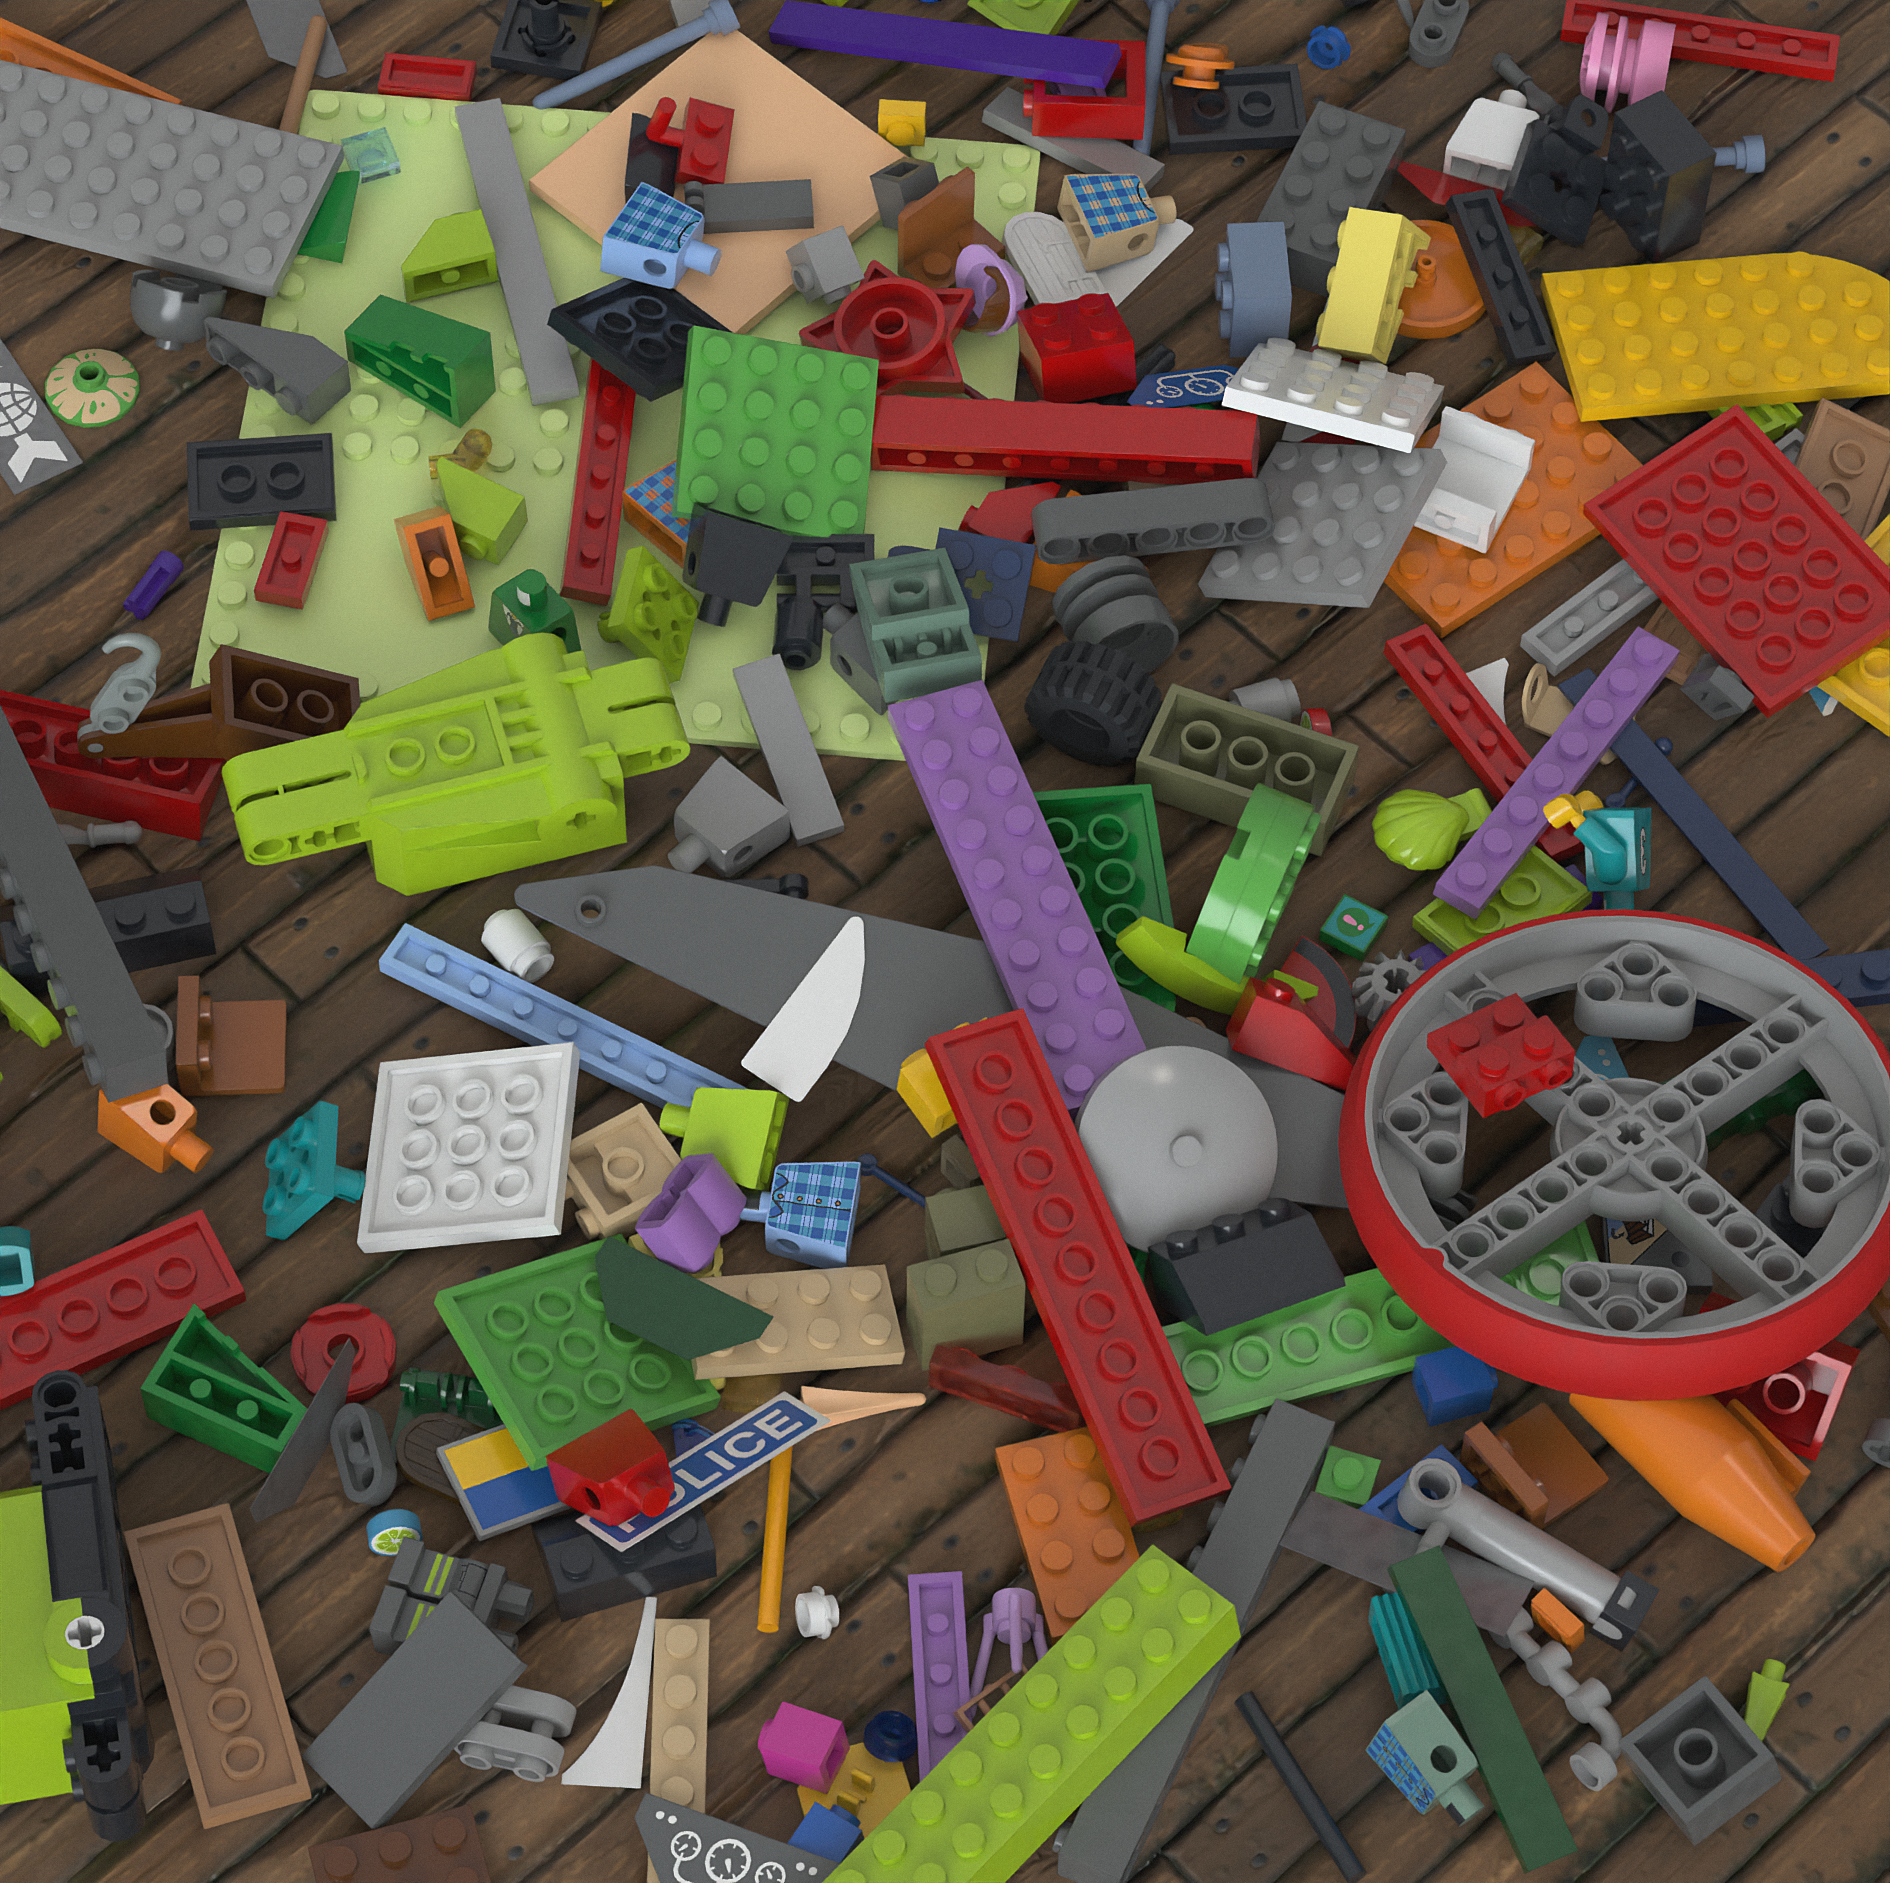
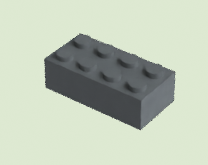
M1322 101L1318 102L1256 223L1284 222L1291 285L1329 298L1327 279L1331 268L1337 264L1340 251L1337 242L1339 227L1342 221L1347 220L1349 207L1373 211L1380 210L1398 174L1397 169L1403 159L1405 129Z

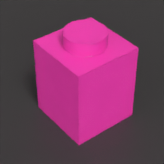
M782 1702L774 1719L770 1718L764 1723L758 1739V1748L761 1751L769 1775L828 1794L850 1750L842 1721L786 1702Z

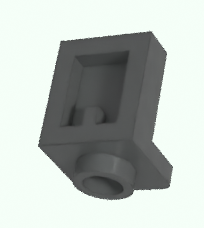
M1710 652L1701 656L1680 688L1686 696L1714 720L1744 712L1755 697L1742 685L1741 678L1733 671L1721 667L1713 659Z

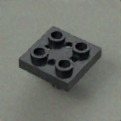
M509 0L490 55L491 68L566 81L584 73L603 15L602 2L592 0ZM544 53L547 54L545 57H538V56H536L537 54H540V55H543Z

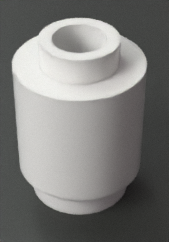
M503 909L494 913L486 921L481 938L482 944L506 972L529 983H533L550 970L554 962V956L550 953L551 946L521 910Z

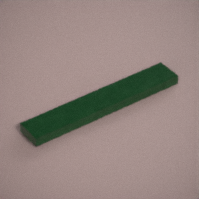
M1440 1545L1390 1565L1387 1568L1389 1576L1466 1745L1477 1759L1479 1775L1524 1874L1578 1851Z

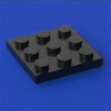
M628 278L617 280L551 309L547 323L548 326L562 335L567 342L578 347L598 362L603 369L610 371L630 386L638 395L650 402L683 388L688 331L693 326L732 332L674 288L668 289Z

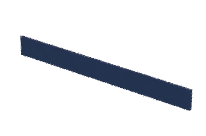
M1587 668L1560 683L1557 688L1575 707L1595 682L1597 676L1590 668ZM1632 718L1609 749L1782 952L1796 960L1817 958L1827 952L1829 947Z

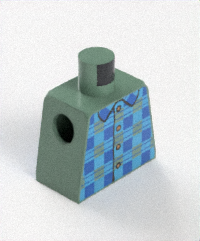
M1427 1690L1386 1719L1365 1749L1373 1761L1418 1812L1423 1815L1441 1803L1460 1827L1485 1807L1466 1783L1479 1766L1477 1759Z

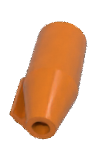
M1570 1394V1405L1683 1517L1776 1572H1781L1791 1566L1805 1553L1814 1541L1816 1534L1794 1500L1811 1471L1736 1398L1731 1400L1725 1408L1712 1394L1658 1401H1626Z

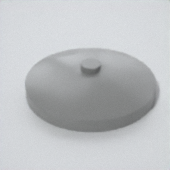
M1160 1046L1129 1055L1115 1063L1094 1083L1085 1096L1076 1116L1074 1126L1125 1244L1136 1250L1148 1253V1246L1165 1241L1166 1236L1170 1233L1180 1230L1194 1231L1211 1225L1213 1219L1225 1214L1240 1215L1257 1209L1259 1203L1267 1199L1273 1185L1277 1167L1278 1142L1276 1128L1268 1104L1254 1082L1239 1067L1224 1057L1208 1050L1189 1046Z

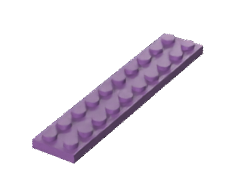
M983 680L888 705L887 718L1013 1010L1024 1009L1071 1119H1076L1085 1096L1101 1075L1115 1063L1138 1051L1145 1050L1146 1047Z

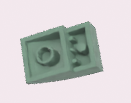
M945 547L849 564L850 577L864 636L885 703L920 697L982 680L981 653L969 624V608Z

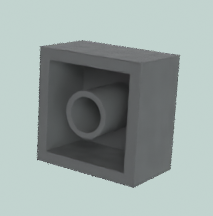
M1706 1675L1618 1741L1627 1765L1694 1846L1782 1780L1773 1754Z

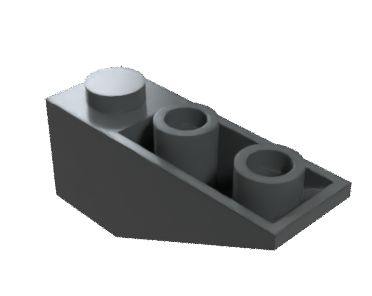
M210 316L204 320L207 340L206 348L215 361L221 365L228 364L234 368L252 388L264 390L276 399L279 406L290 415L297 414L310 425L314 424L351 391L348 361L313 336Z

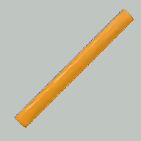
M793 1445L770 1459L757 1629L765 1633H773L779 1630Z

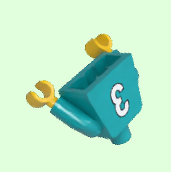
M1582 791L1575 796L1568 793L1560 794L1549 801L1543 807V812L1552 826L1558 829L1571 822L1576 828L1573 834L1585 845L1587 890L1604 891V910H1634V891L1650 887L1651 807L1605 808L1598 796L1590 791Z

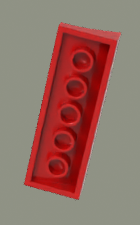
M0 690V706L49 807L116 823L135 821L143 829L201 841L211 807L223 779L221 772L222 767L226 764L224 758H87L78 751L77 726L81 721L90 718V710Z

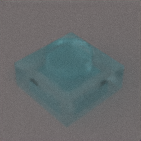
M386 127L341 139L344 157L350 171H360L358 185L401 173L400 161Z

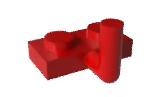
M669 97L661 98L646 128V135L651 141L679 148L674 182L684 185L690 181H698L702 185L724 184L735 109L690 97L685 107L682 129L669 126L677 108L675 101Z

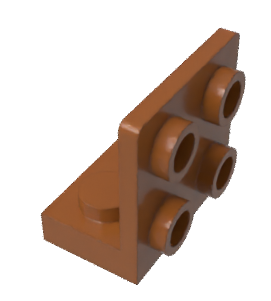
M969 167L964 168L954 176L945 177L934 190L919 200L909 202L898 215L897 274L899 276L918 281L930 289L957 288L955 278L957 259L962 250L971 244L987 245L1000 259H1005V246L974 219L975 172Z
M199 975L178 976L176 1070L182 1096L283 1093L286 1086V1002L284 1000L212 1002L211 995L202 994Z
M1540 1403L1495 1434H1492L1482 1421L1464 1434L1459 1462L1478 1480V1484L1493 1501L1541 1530L1602 1490L1608 1484V1475L1545 1403Z

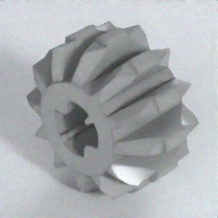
M1400 950L1395 955V959L1390 960L1380 951L1375 957L1374 964L1363 962L1359 969L1358 978L1353 982L1352 995L1355 997L1354 1009L1357 1012L1356 1017L1367 1018L1369 1031L1374 1029L1380 1018L1400 994L1427 971L1423 970L1424 963L1421 956L1408 962L1405 961V956L1402 950Z

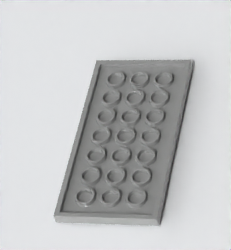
M0 60V228L271 298L276 297L344 160L342 145Z

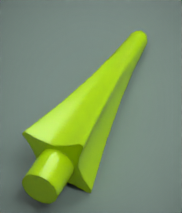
M1773 1659L1765 1660L1761 1674L1752 1672L1751 1682L1748 1685L1744 1721L1761 1741H1763L1786 1697L1785 1693L1790 1685L1789 1683L1782 1682L1786 1666Z

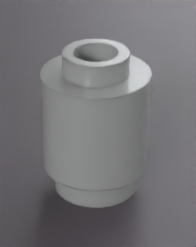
M1274 677L1231 690L1229 693L1230 703L1290 723L1291 719L1299 717L1301 714L1299 697L1290 679L1280 681Z

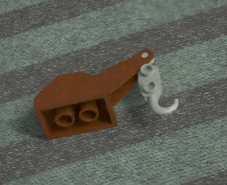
M141 633L119 634L110 638L103 645L102 650L104 653L109 654L120 647H134L141 650L142 653L136 661L123 664L118 670L114 671L92 702L90 718L81 721L77 726L78 751L84 757L92 759L104 757L224 758L227 762L244 753L344 730L347 723H349L360 707L359 678L221 644L209 661V684L149 701L156 690V668L159 665L162 654L160 647L150 636Z

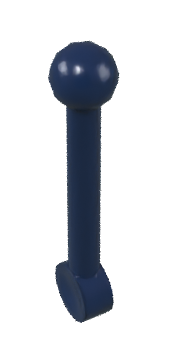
M1660 737L1654 743L1664 756L1669 755L1673 750V743L1667 737ZM1632 776L1619 793L1608 795L1606 798V808H1626L1625 800L1639 784L1638 781Z
M865 1153L858 1157L857 1162H861V1175H874L925 1208V1196L877 1166V1159L874 1155Z

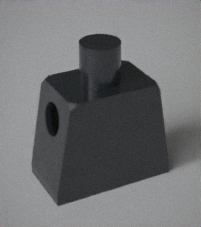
M694 503L682 578L683 582L693 589L705 593L697 619L709 624L725 627L733 601L758 607L792 543L793 536L782 529Z

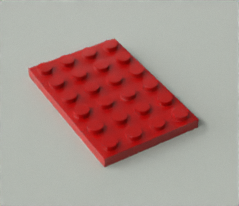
M1738 404L1584 504V516L1708 653L1710 652L1713 659L1721 667L1733 671L1741 678L1742 685L1755 696L1752 702L1767 718L1890 637V568Z

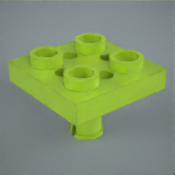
M643 545L628 549L611 612H603L599 615L601 620L597 621L598 631L601 638L607 643H615L620 640L638 659L649 657L662 661L669 683L680 681L699 602Z

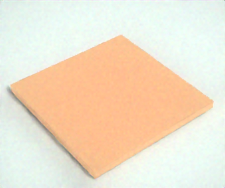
M735 30L725 36L722 32L716 35L710 32L533 176L529 180L530 191L602 245L604 234L626 205L625 175L632 113L642 114L651 118L659 100L663 97H669L677 105L669 126L682 129L685 107L690 97L735 109L724 184L811 179L814 228L703 234V243L721 249V258L716 271L712 276L689 268L674 289L733 333L745 335L797 291L791 276L792 266L785 251L805 239L842 225L852 244L881 219L870 175L900 158L908 156L741 32ZM675 182L674 198L685 204V185Z

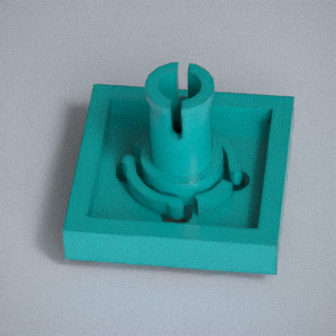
M320 1100L303 1116L298 1117L294 1124L280 1137L273 1139L270 1143L265 1157V1165L269 1168V1185L262 1205L264 1214H267V1236L280 1240L287 1239L331 1201L334 1196L345 1199L350 1203H356V1200L360 1199L365 1187V1173L360 1170L336 1165L339 1106Z

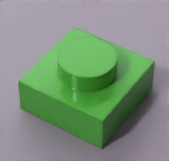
M1330 1445L1315 1492L1359 1509L1371 1498L1380 1470L1381 1460Z

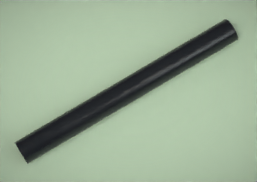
M1252 1691L1244 1693L1235 1701L1239 1712L1346 1882H1358L1367 1874L1365 1868Z

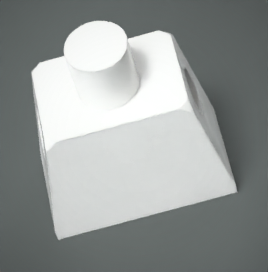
M1505 90L1500 94L1498 102L1485 98L1475 99L1447 144L1443 173L1505 191L1526 125L1533 120L1539 119V115L1535 111L1525 109L1527 104L1526 97L1519 91Z

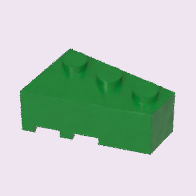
M195 1304L192 1305L140 1388L147 1418L269 1474L307 1411V1408L263 1367L259 1368L240 1351L239 1345L229 1335L225 1337L206 1319L205 1313Z

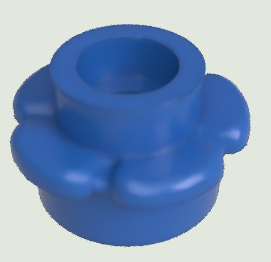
M1321 25L1313 29L1310 34L1312 39L1307 44V54L1316 66L1323 69H1332L1337 65H1341L1342 60L1346 61L1350 57L1351 46L1347 42L1345 34L1335 26L1326 28Z

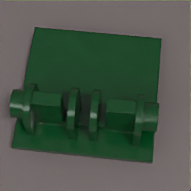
M409 1367V1371L403 1370L401 1375L400 1391L403 1392L390 1448L395 1465H397L395 1446L400 1431L410 1420L426 1413L443 1412L451 1414L487 1430L504 1423L478 1378L468 1377L465 1374L455 1375L452 1372L442 1373L424 1370L421 1367Z

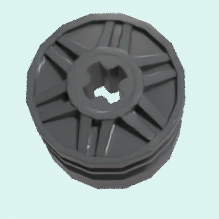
M1122 555L1106 557L1089 563L1071 574L1058 587L1052 600L1053 614L1057 622L1062 625V632L1069 641L1077 643L1080 640L1088 641L1091 644L1099 643L1112 650H1118L1127 655L1126 657L1140 664L1148 674L1160 667L1172 655L1179 641L1178 629L1167 607L1158 598V590L1151 582L1150 574L1137 558Z

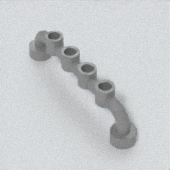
M1382 1587L1385 1593H1394L1393 1591H1390ZM1521 1606L1505 1637L1490 1631L1488 1632L1499 1646L1505 1649L1511 1648L1526 1662L1527 1670L1535 1681L1543 1686L1550 1685L1565 1700L1568 1711L1576 1720L1581 1723H1589L1599 1733L1601 1737L1600 1746L1593 1742H1587L1570 1757V1766L1583 1785L1593 1791H1600L1617 1776V1768L1614 1762L1621 1754L1618 1741L1623 1738L1620 1725L1612 1714L1605 1709L1611 1703V1695L1607 1688L1596 1678L1590 1677L1580 1685L1566 1671L1572 1666V1658L1562 1644L1555 1640L1549 1641L1543 1647L1537 1644L1527 1634L1534 1626L1532 1618Z

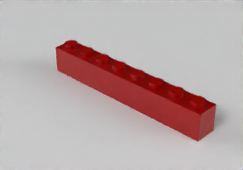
M904 394L892 396L876 395L870 462L872 470L1114 482L1132 481L1185 485L1256 478L1261 437L1258 414L1238 409L1205 410L1193 407L1159 408L1139 404L1114 406L1100 405L1092 402L1068 404L1052 403L1045 400L1022 402L1005 401L998 398L976 400L957 399L951 396L931 398L910 397Z

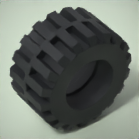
M1080 640L1077 643L1067 641L1063 642L1061 646H1055L1051 650L1026 698L1024 708L1025 713L1029 715L1027 719L1030 725L1037 729V734L1043 740L1048 741L1053 748L1069 755L1073 759L1081 760L1091 765L1100 766V764H1103L1107 767H1117L1118 764L1126 765L1130 763L1132 758H1136L1162 705L1160 700L1162 694L1160 689L1155 686L1156 681L1153 677L1146 673L1143 667L1136 661L1126 657L1127 655L1099 643L1091 644L1088 641Z

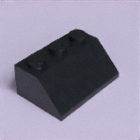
M1286 1198L1264 1200L1259 1203L1257 1209L1240 1215L1225 1214L1213 1219L1211 1225L1194 1231L1180 1230L1170 1233L1166 1236L1165 1241L1147 1247L1157 1305L1205 1336L1346 1286L1344 1275L1312 1214Z
M700 1504L623 1552H620L577 1523L575 1520L585 1515L578 1510L531 1524L534 1540L561 1622L717 1577L716 1550Z

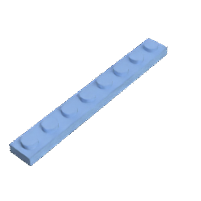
M407 923L403 925L379 959L380 972L532 1046L574 1042L580 1051V1069L662 1109L667 1102L691 1107L697 1087L748 1089Z

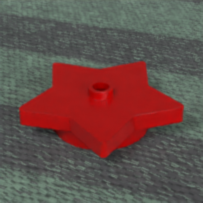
M872 260L864 273L865 278L861 280L858 288L843 300L836 312L799 331L802 346L878 359L876 395L892 396L902 394L905 391L960 394L965 391L953 343L973 310L976 300L974 291L971 288L930 289L918 281L899 277L880 262Z

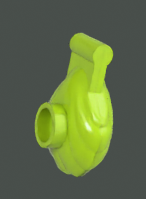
M1479 788L1448 799L1436 793L1403 789L1384 799L1378 806L1377 814L1372 822L1375 832L1374 840L1379 849L1386 853L1392 862L1406 866L1414 871L1439 869L1445 865L1446 861H1451L1459 841L1473 837L1492 810Z

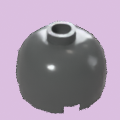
M151 269L133 272L130 287V309L132 316L142 332L156 338L155 345L157 347L181 351L184 348V343H197L206 338L204 320L208 316L221 319L227 290H222V285L177 273L175 278L163 277L159 279L161 270Z

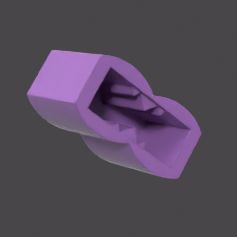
M713 1153L689 1155L669 1174L662 1187V1192L648 1204L640 1215L635 1230L659 1261L683 1273H697L705 1269L712 1262L714 1251L719 1244L721 1236L729 1233L738 1225L740 1214L745 1207L747 1198Z

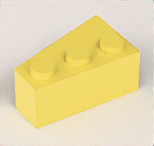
M1349 207L1347 220L1342 221L1338 230L1337 242L1340 251L1337 264L1331 268L1327 279V291L1330 295L1326 312L1320 315L1317 323L1318 346L1325 350L1334 351L1343 358L1386 364L1404 315L1403 310L1398 309L1399 300L1404 287H1414L1418 275L1416 271H1410L1418 249L1427 250L1431 237L1403 215Z

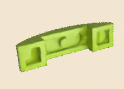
M1142 916L1117 934V946L1139 969L1154 981L1199 1006L1229 1015L1233 1014L1249 978L1243 976L1239 985L1198 957L1184 952L1186 933ZM1273 970L1260 979L1266 982L1267 978H1275L1289 984L1305 1003L1315 998L1318 993L1317 986L1278 970Z

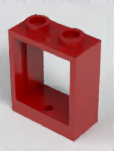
M1085 39L1119 44L1122 56L1110 79H1124V97L1045 95L1044 80L1024 78L1023 84H1032V89H1024L1023 117H1032V136L1143 140L1145 119V41Z

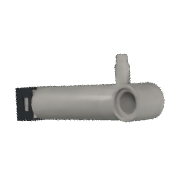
M1427 1458L1418 1462L1412 1468L1399 1492L1397 1505L1402 1518L1411 1526L1427 1529L1418 1544L1419 1548L1415 1555L1438 1545L1442 1548L1447 1538L1450 1537L1494 1565L1535 1581L1533 1588L1539 1592L1546 1588L1567 1609L1593 1624L1589 1633L1620 1652L1625 1649L1637 1631L1660 1590L1626 1570L1622 1578L1461 1482L1457 1470L1441 1459ZM1419 1488L1432 1490L1437 1494L1439 1500L1427 1498Z

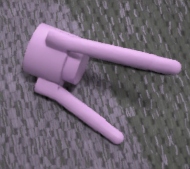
M1006 1588L997 1591L993 1595L992 1613L983 1616V1637L970 1686V1700L982 1692L995 1635H998V1639L1001 1642L1010 1644L1011 1668L1014 1673L1022 1671V1643L1027 1642L1031 1636L1038 1661L1048 1652L1044 1636L1043 1615L1036 1613L1035 1595L1029 1590ZM977 1704L971 1707L972 1719L975 1717Z

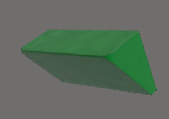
M360 171L336 173L297 254L337 263L343 262Z

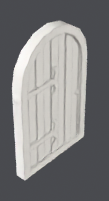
M1024 212L1014 216L1006 224L1002 238L1005 252L1015 270L1024 278L1025 288L1035 305L1040 303L1055 304L1074 300L1089 293H1107L1095 270L1086 272L1064 222L1045 213Z

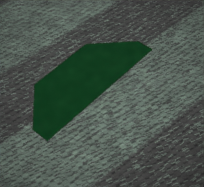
M608 1236L594 1257L607 1321L686 1360L759 1339L774 1317Z

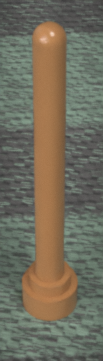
M315 15L309 21L279 130L294 134L298 132L327 29V20L321 15Z

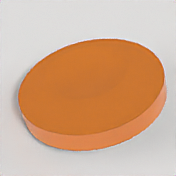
M1411 220L1412 223L1428 234L1431 240L1427 250H1417L1410 271H1416L1418 276L1413 288L1404 287L1399 300L1398 309H1402L1404 315L1397 334L1417 339H1438L1460 333L1480 319L1486 308L1455 229L1452 225L1439 221Z

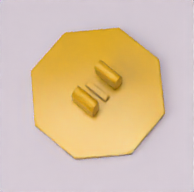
M865 1742L850 1746V1750L828 1794L799 1785L797 1789L804 1818L815 1802L828 1810L834 1804L838 1805L859 1819L861 1824L858 1828L862 1830L864 1839L911 1792L903 1763Z

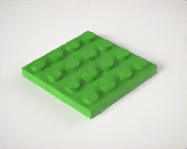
M693 326L688 331L671 516L691 520L694 503L782 529L790 535L829 537L831 534H864L879 360Z
M622 1233L611 1236L612 1238L628 1245ZM607 1238L440 1290L434 1301V1305L531 1471L548 1466L546 1455L629 1409L634 1410L648 1429L653 1431L715 1410L721 1398L710 1379L695 1380L691 1360H686L607 1321L594 1258Z

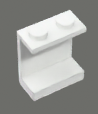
M1446 406L1442 412L1439 437L1432 449H1441L1447 464L1413 526L1486 554L1531 469L1535 440L1524 436L1516 430L1505 429L1479 419L1472 413L1461 412Z

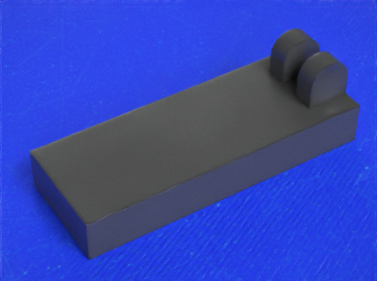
M811 179L702 185L698 181H690L684 186L685 204L702 213L705 218L703 234L814 228Z

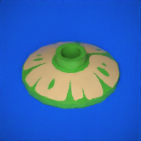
M104 349L80 350L65 356L51 368L45 381V398L53 414L67 424L83 428L102 427L120 420L134 407L140 394L139 375L132 363L120 354Z

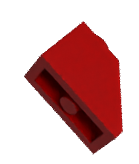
M1055 482L989 492L979 509L973 505L970 506L961 521L958 531L1033 544L1035 536L1031 520L1032 509L1045 500L1057 498L1061 486Z

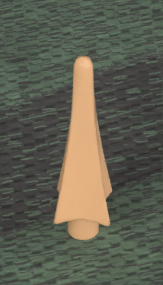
M801 1386V1399L799 1401L831 1420V1422L818 1429L821 1430L878 1413L919 1406L926 1402V1397L922 1393H870Z

